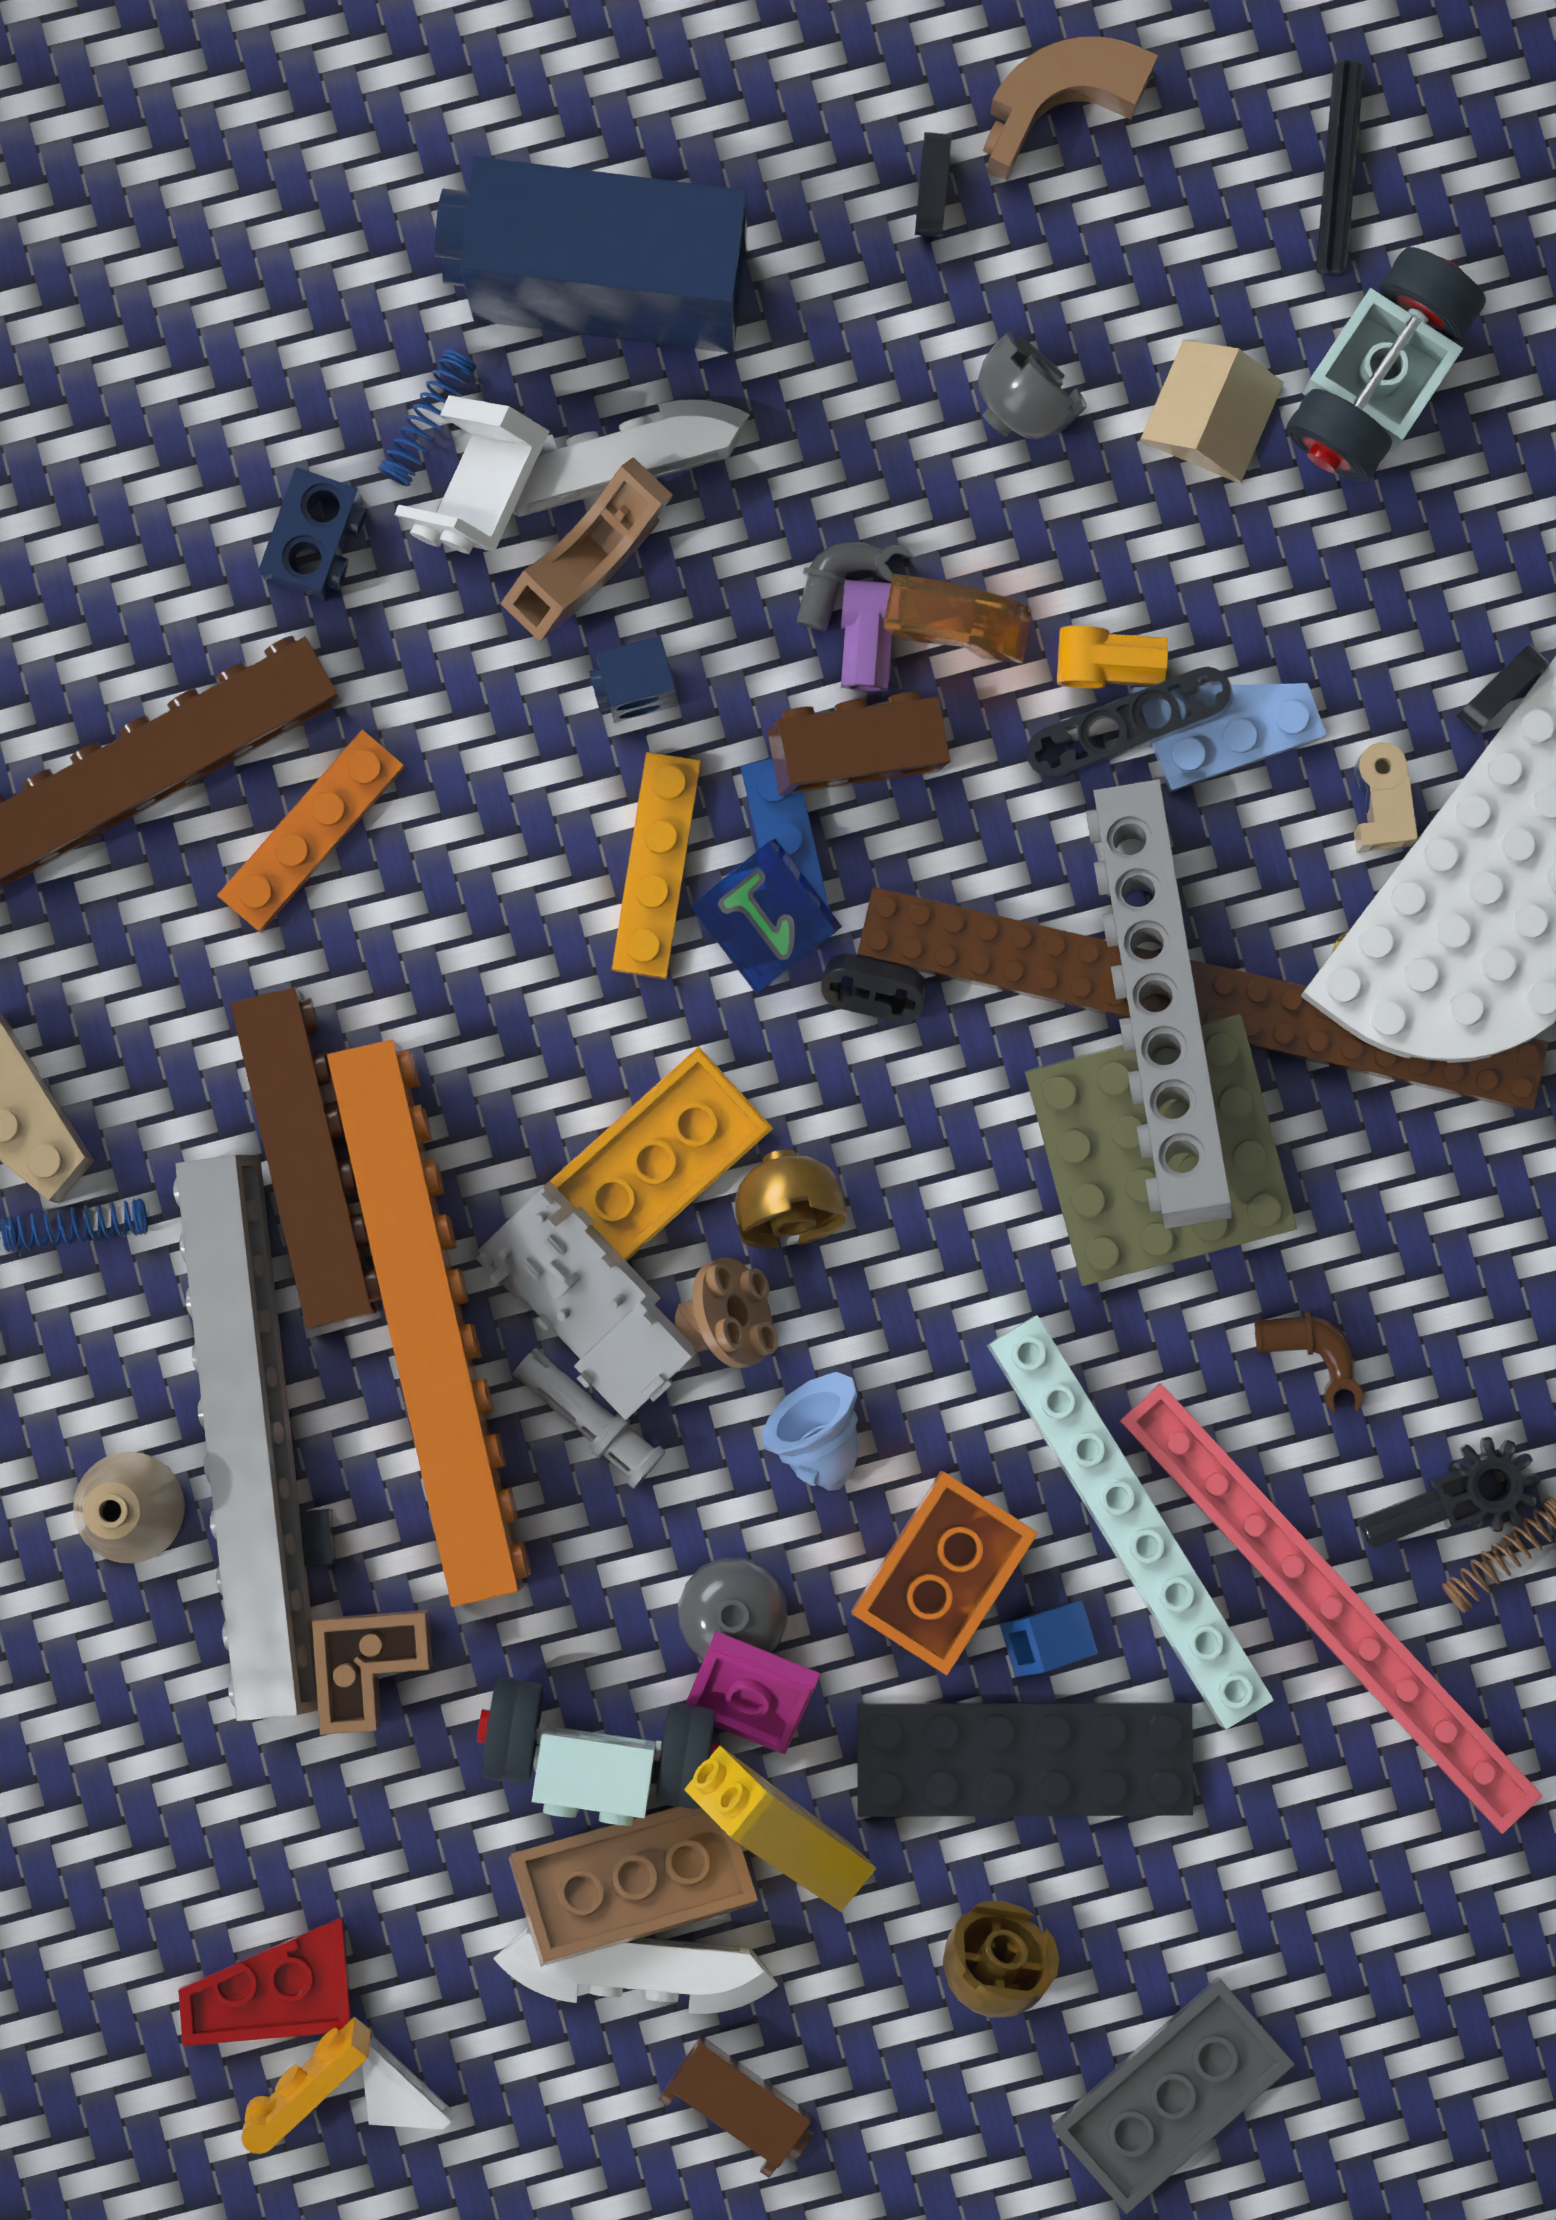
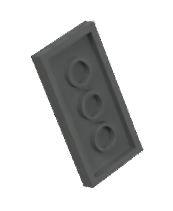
M1217 1977L1051 2125V2128L1120 2208L1128 2214L1295 2064L1224 1982Z

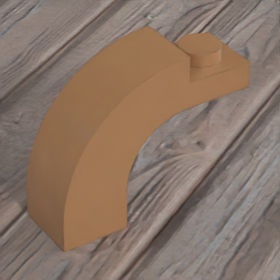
M1093 36L1059 41L1028 56L1009 73L992 99L990 115L1006 121V123L1003 124L996 120L984 145L983 151L991 155L987 172L1007 181L1035 122L1048 110L1060 104L1074 101L1090 102L1128 119H1132L1154 72L1158 55L1126 41Z
M632 457L621 465L594 505L578 524L548 553L522 572L501 602V605L539 642L542 641L585 605L627 562L659 523L660 519L658 516L673 495Z

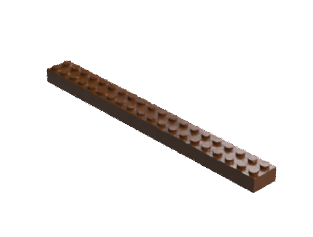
M872 887L857 955L906 966L927 974L1119 1018L1130 1017L1127 998L1116 1000L1111 966L1122 965L1119 946L1108 947L1107 941ZM1138 947L1133 952L1134 955L1141 959H1152L1160 954L1159 952ZM1190 960L1200 1024L1240 1013L1250 1048L1520 1110L1530 1111L1534 1109L1548 1041L1533 1038L1526 1043L1492 1055L1489 1058L1469 1062L1447 1063V1061L1426 1060L1416 1057L1404 1058L1362 1041L1301 997L1307 986ZM1154 994L1143 1001L1142 1007L1150 1012H1160L1170 1005L1171 999L1162 994Z

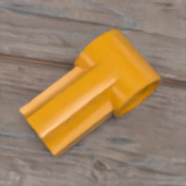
M1065 626L1060 628L1057 667L1058 685L1091 689L1103 688L1106 686V683L1153 686L1165 681L1168 662V638L1109 634V630L1093 626Z

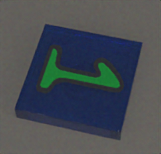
M776 838L767 842L690 906L756 994L765 990L842 928V925Z

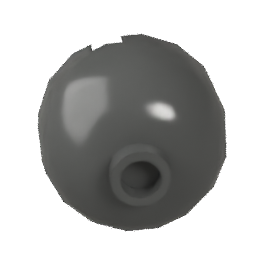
M1009 330L992 347L983 360L978 377L979 394L989 407L983 413V417L996 431L1005 437L1012 430L1027 439L1043 440L1057 435L1086 409L1087 403L1077 388L1068 395L1061 387L1063 385L1062 379L1065 376L1061 370L1021 336L1015 341L1013 333Z
M743 1557L719 1558L701 1566L686 1582L678 1602V1626L687 1646L702 1660H704L715 1631L771 1653L780 1644L788 1623L787 1599L778 1579L763 1565Z

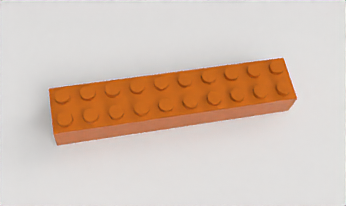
M393 1039L327 1054L451 1607L518 1592L524 1587L522 1578L531 1575L530 1564L524 1542L514 1544L510 1523L519 1520L512 1488H501L497 1468L506 1466L504 1449L500 1434L489 1435L485 1413L494 1411L487 1378L477 1380L472 1359L482 1357L475 1325H471V1323L465 1325L460 1304L469 1303V1296L463 1271L459 1269L452 1270L448 1250L456 1249L457 1243L451 1218L446 1214H439L435 1197L445 1194L438 1162H434V1159L427 1160L423 1142L433 1140L426 1108H422L421 1104H414L411 1088L420 1086L414 1055L410 1054L409 1050L402 1051V1047Z

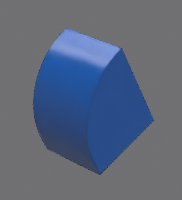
M1082 1600L1034 1612L999 1624L1015 1677L1044 1673L1098 1654Z

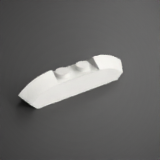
M677 400L658 404L662 420L652 422L648 416L631 419L619 425L620 432L599 437L595 431L578 434L567 439V447L557 449L553 435H548L512 514L521 517L599 495L604 491L621 465L632 457L655 478L729 458L741 437L750 414L732 406L713 401Z
M528 1927L493 1958L511 1977L531 1990L547 1997L577 2003L579 1984L589 1985L590 1994L605 1997H621L623 1988L645 1990V1999L659 2002H678L679 1994H690L688 2013L710 2014L747 2005L763 1997L778 1986L764 1963L750 1947L642 1937L541 1967Z

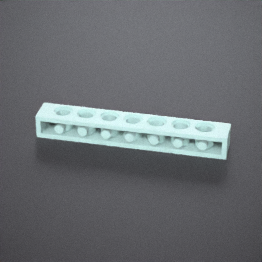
M1038 1315L1031 1317L987 1344L996 1362L1218 1724L1227 1730L1274 1701Z

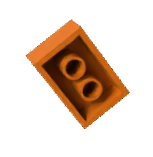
M940 1471L855 1603L851 1613L940 1672L948 1675L1038 1532L944 1471Z

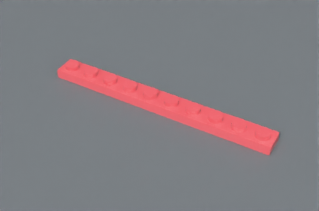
M1161 1383L1119 1420L1127 1431L1498 1832L1503 1834L1543 1796Z

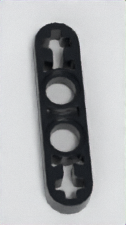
M1208 666L1196 668L1040 730L1028 742L1026 751L1028 762L1032 769L1044 778L1055 780L1075 774L1218 718L1226 713L1232 704L1234 696L1232 684L1226 675L1217 668ZM1203 679H1208L1213 686L1222 685L1223 691L1215 695L1216 705L1207 707L1202 700L1190 703L1186 706L1192 715L1182 719L1181 706L1171 693L1172 690L1181 687L1182 696L1186 698L1200 691L1198 682ZM1161 698L1166 700L1171 707L1170 719L1161 728H1148L1141 721V708L1148 700ZM1102 718L1114 720L1119 726L1120 732L1116 743L1106 749L1094 747L1089 739L1090 727L1095 721ZM1078 727L1079 742L1088 753L1087 757L1079 760V752L1073 749L1060 755L1061 765L1057 768H1053L1047 761L1039 762L1038 755L1046 751L1044 742L1052 739L1058 746L1072 743L1074 740L1068 732Z

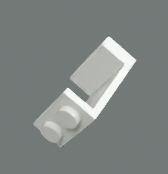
M449 395L440 416L469 432L472 436L438 511L434 513L398 505L394 515L413 525L410 531L412 536L432 546L440 547L441 543H444L466 554H470L473 547L495 552L550 431L509 406Z

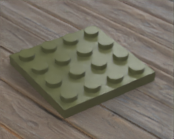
M1240 1013L1201 1024L1230 1197L1232 1218L1165 1229L1162 1211L1150 1212L1145 1179L1156 1178L1153 1157L1145 1159L1141 1157L1136 1125L1148 1123L1145 1105H1133L1128 1072L1139 1070L1136 1051L1124 1052V1046L1119 1045L1025 1070L1082 1286L1297 1230ZM1165 1046L1155 1050L1150 1059L1158 1065H1170L1179 1058L1180 1052L1175 1048ZM1173 1099L1165 1102L1160 1107L1159 1113L1166 1118L1177 1119L1187 1113L1189 1106L1184 1101ZM1179 1153L1169 1160L1167 1166L1175 1172L1186 1173L1195 1168L1198 1159L1189 1153Z

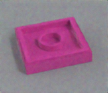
M715 1631L685 1704L692 1707L711 1708L715 1710V1727L779 1753L786 1754L815 1689L820 1673Z

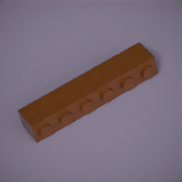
M296 987L230 1002L306 1328L314 1329L376 1314L374 1301L382 1300L375 1267L366 1269L361 1247L370 1245L362 1213L353 1215L348 1193L357 1191L350 1159L340 1161L336 1139L344 1138L343 1125L337 1105L327 1106L323 1089L324 1085L332 1084L329 1065L324 1051L315 1053L310 1034L312 1031L319 1030L312 998L302 1000L301 992Z

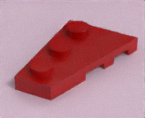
M344 1916L180 1987L178 1994L183 2046L325 2034L333 2028H337L340 2031L352 2020Z

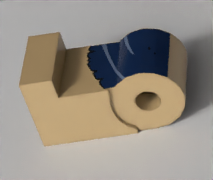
M1379 742L1370 745L1361 754L1354 766V779L1358 788L1364 793L1368 823L1359 824L1354 830L1356 853L1411 847L1418 837L1405 755L1397 746L1391 743Z

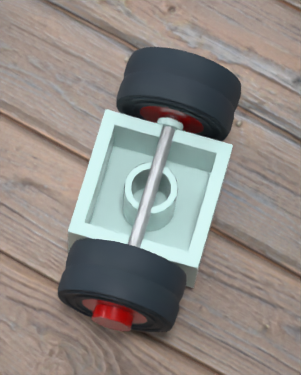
M1407 247L1399 254L1393 267L1387 272L1381 282V294L1372 288L1369 289L1310 378L1302 393L1305 397L1286 427L1289 437L1307 454V457L1313 463L1328 472L1337 473L1357 482H1367L1373 476L1379 463L1385 458L1389 451L1393 453L1396 451L1463 350L1461 346L1453 341H1459L1467 334L1486 302L1483 291L1461 268L1445 258L1420 248Z
M509 1678L497 1679L490 1710L482 1709L478 1727L477 1743L485 1744L482 1763L483 1777L493 1780H507L520 1784L528 1783L532 1774L536 1746L540 1744L532 1802L543 1803V1813L576 1818L579 1809L600 1812V1822L632 1826L634 1817L645 1818L654 1761L660 1760L655 1795L656 1802L671 1806L679 1805L691 1809L701 1808L684 1789L693 1779L697 1768L721 1746V1744L712 1743L716 1717L715 1710L679 1703L670 1704L662 1746V1741L658 1740L650 1741L554 1726H546L545 1728V1724L540 1723L544 1693L543 1685L529 1681L520 1682Z

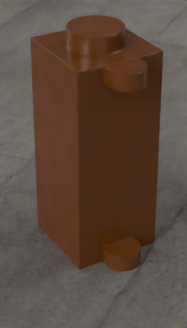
M702 2035L675 2071L659 2097V2100L667 2106L675 2096L679 2097L766 2159L760 2172L768 2178L771 2177L776 2168L779 2169L786 2157L796 2161L813 2136V2132L807 2129L811 2123L810 2112Z

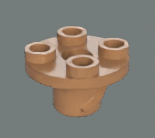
M719 1258L703 1265L695 1277L692 1299L678 1304L675 1314V1327L694 1345L695 1348L693 1350L695 1352H702L710 1349L724 1364L742 1369L761 1362L766 1355L774 1353L778 1347V1336L773 1328L771 1310L767 1300L769 1283L764 1273L757 1268L749 1270L741 1262L732 1258Z

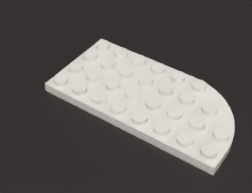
M1556 656L1301 994L1302 998L1345 1030L1383 1051L1404 1058L1416 1057L1426 1060L1447 1061V1063L1469 1062L1489 1058L1492 1055L1526 1043L1548 1029L1556 1021Z

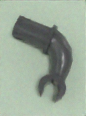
M846 541L831 545L816 556L809 568H804L803 574L808 577L796 623L812 629L827 631L839 585H844L845 580H847L845 577L848 573L858 570L874 571L881 581L897 584L905 581L908 577L893 574L885 563L891 556H899L910 560L913 558V555L907 548L901 545H891L885 549L858 541Z

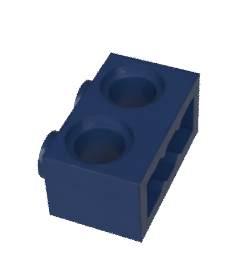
M295 467L258 569L263 579L324 601L327 600L331 588L339 590L349 564V559L342 557L349 536L356 539L359 537L367 515V507L361 505L363 498L359 489ZM330 498L339 502L340 510L333 520L321 523L311 518L312 508L319 500ZM304 550H315L321 554L319 567L310 574H299L293 570L294 558Z
M661 636L596 653L599 668L589 671L599 711L610 709L614 723L677 706L676 689Z

